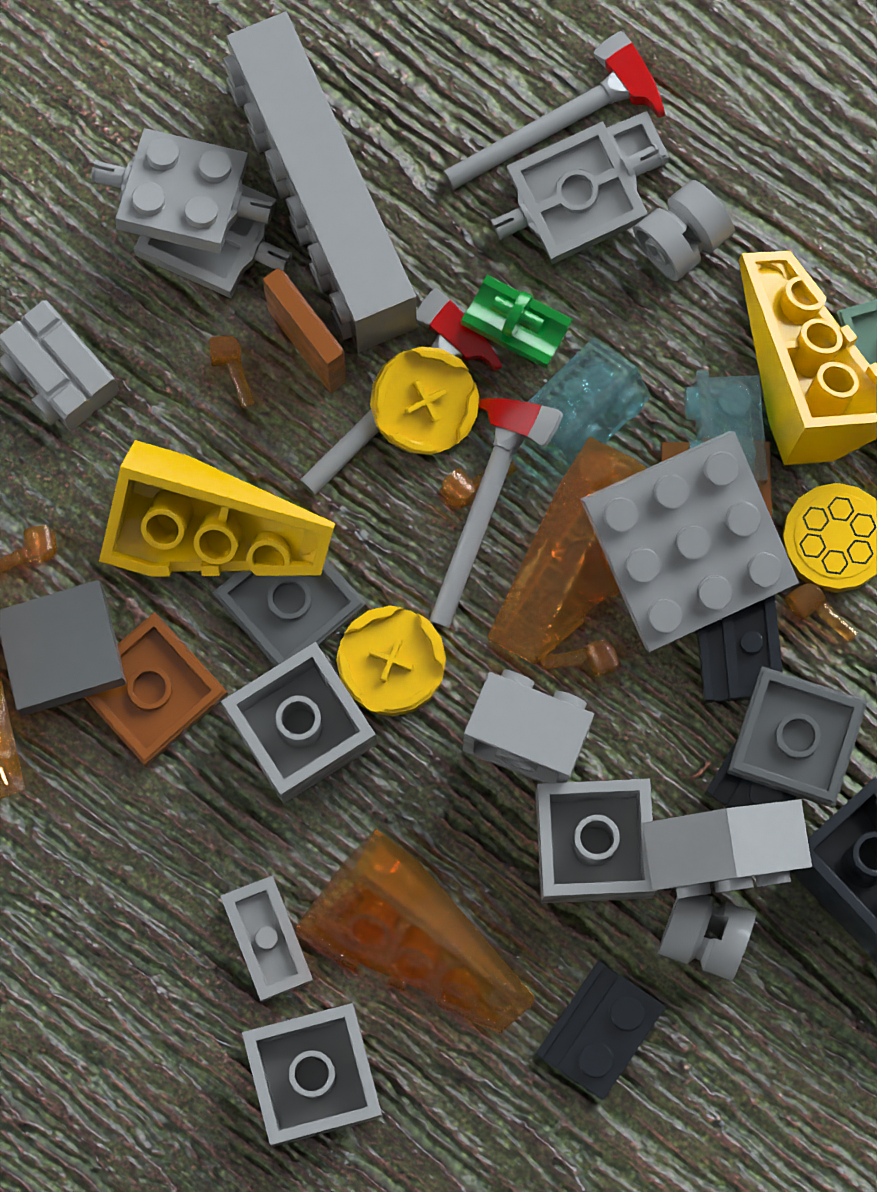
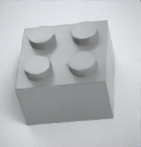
M316 642L221 701L228 718L283 804L377 745L375 732Z
M503 670L500 676L489 671L464 732L463 751L541 783L569 782L595 713L585 710L587 703L584 700L567 692L557 690L552 697L532 689L535 682L517 672Z
M650 779L537 784L535 797L541 903L653 898L657 890H652L642 823L653 821Z
M802 800L724 808L642 823L652 890L676 887L677 899L711 894V882L714 883L715 893L754 887L752 876L756 877L757 887L791 882L790 870L812 867Z
M353 1003L242 1032L271 1146L275 1147L383 1118Z

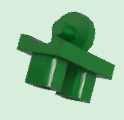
M486 275L477 295L465 312L461 325L547 369L569 330L573 319L533 299L532 295L524 291L520 292Z

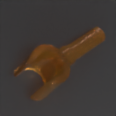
M231 335L211 337L209 345L212 367L229 365L230 376L242 408L254 405L255 402L243 373L241 349L237 339Z
M511 461L506 476L516 472V466L513 461ZM457 468L442 481L440 493L453 506L463 508L475 498L484 472L471 480L461 468Z
M46 525L25 529L23 531L25 548L14 550V552L0 558V573L26 562L37 563L52 560L57 552L55 531L50 530Z
M811 583L803 584L786 595V604L800 620L803 621L816 612L822 620L849 642L858 634L857 630L832 610L827 604L824 593L817 585Z
M597 640L588 644L583 649L575 650V652L540 657L542 670L581 665L588 662L594 677L608 674L621 667V662L615 648L605 640Z

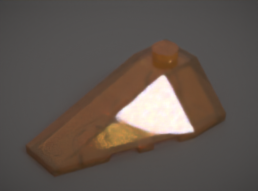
M589 436L558 486L487 636L490 642L535 665L584 623V616L609 595L613 598L620 592L580 499L647 469L636 459Z
M375 829L346 858L295 927L298 932L337 962L357 970L359 964H362L389 976L387 984L402 991L405 990L407 985L434 996L440 1008L499 1034L532 1006L535 1000L533 994L423 865L378 829Z

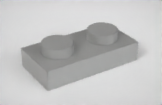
M273 875L220 896L261 1002L314 982Z

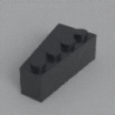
M875 776L808 838L812 867L790 871L877 963V778Z

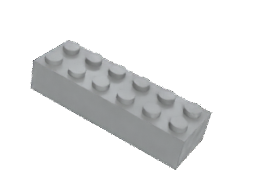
M287 11L227 35L230 55L223 57V62L229 76L226 78L228 87L237 107L244 105L250 122L247 123V128L257 152L262 153L265 151L270 167L267 170L277 197L279 200L288 197L286 202L291 214L288 218L299 245L303 246L308 243L310 245L307 247L312 263H309L310 269L320 292L324 293L329 290L331 292L329 298L333 310L330 312L341 339L346 340L351 337L359 353L416 329V294Z

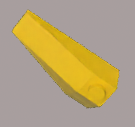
M791 251L742 253L738 261L766 412L783 464L833 462L877 439V362L871 365L867 362L854 345L858 339L848 325L840 327L824 306L826 296Z
M135 440L120 466L99 562L151 577H170L172 572H201L202 576H220L222 571H252L256 576L321 575L335 523L188 455Z

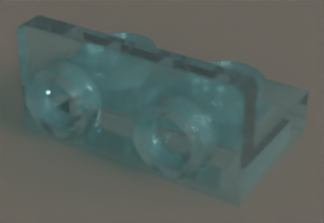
M593 337L528 402L554 408L563 413L561 422L551 442L562 450L567 462L575 469H580L591 457L596 456L602 451L606 442L628 420L633 419L640 413L644 404L649 400L650 393L635 365Z
M708 370L697 371L693 387H685L684 391L686 419L696 421L697 440H689L688 450L728 431H733L738 438L757 485H766L768 475L760 376L709 378Z

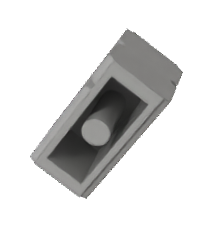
M47 300L41 301L26 313L22 320L16 321L0 334V350L4 354L0 357V366L16 385H19L24 380L29 383L38 394L31 399L32 403L51 425L60 419L69 431L74 430L90 417L95 410L100 409L117 395L119 388L115 378Z

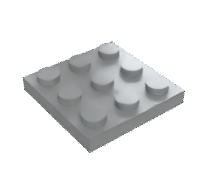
M728 431L580 499L643 645L649 652L799 583L738 438L733 431Z

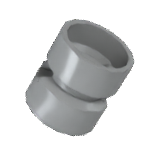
M690 180L668 198L667 210L656 208L633 227L635 239L647 258L662 274L673 281H678L700 263L701 251L712 253L735 233L733 221L721 202L709 189L696 180Z
M707 894L678 899L676 897L657 954L683 964H688L693 959L700 960L702 971L732 981L748 944L756 912L726 902L719 908L713 906L712 897ZM709 929L718 936V939L704 937L706 930Z

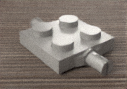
M602 121L507 165L508 174L518 193L519 208L491 219L492 226L499 240L529 227L530 231L540 239L551 264L557 263L634 227L645 218L648 212L637 192L636 176L664 165L663 157L656 144L626 157L625 153L614 144Z
M146 128L143 130L136 155L131 159L126 168L95 160L91 173L92 183L96 182L121 188L122 199L115 218L117 230L221 254L227 231L236 222L238 217L269 224L274 205L272 201L268 202L243 196L242 181L248 164L247 152Z
M242 184L243 196L274 202L273 216L277 208L276 199ZM120 192L119 201L122 199V192ZM238 217L236 222L227 231L221 254L140 235L134 247L135 256L229 298H232L244 272L255 261L275 270L279 268V270L285 272L292 258V252H287L265 242V230L268 224Z

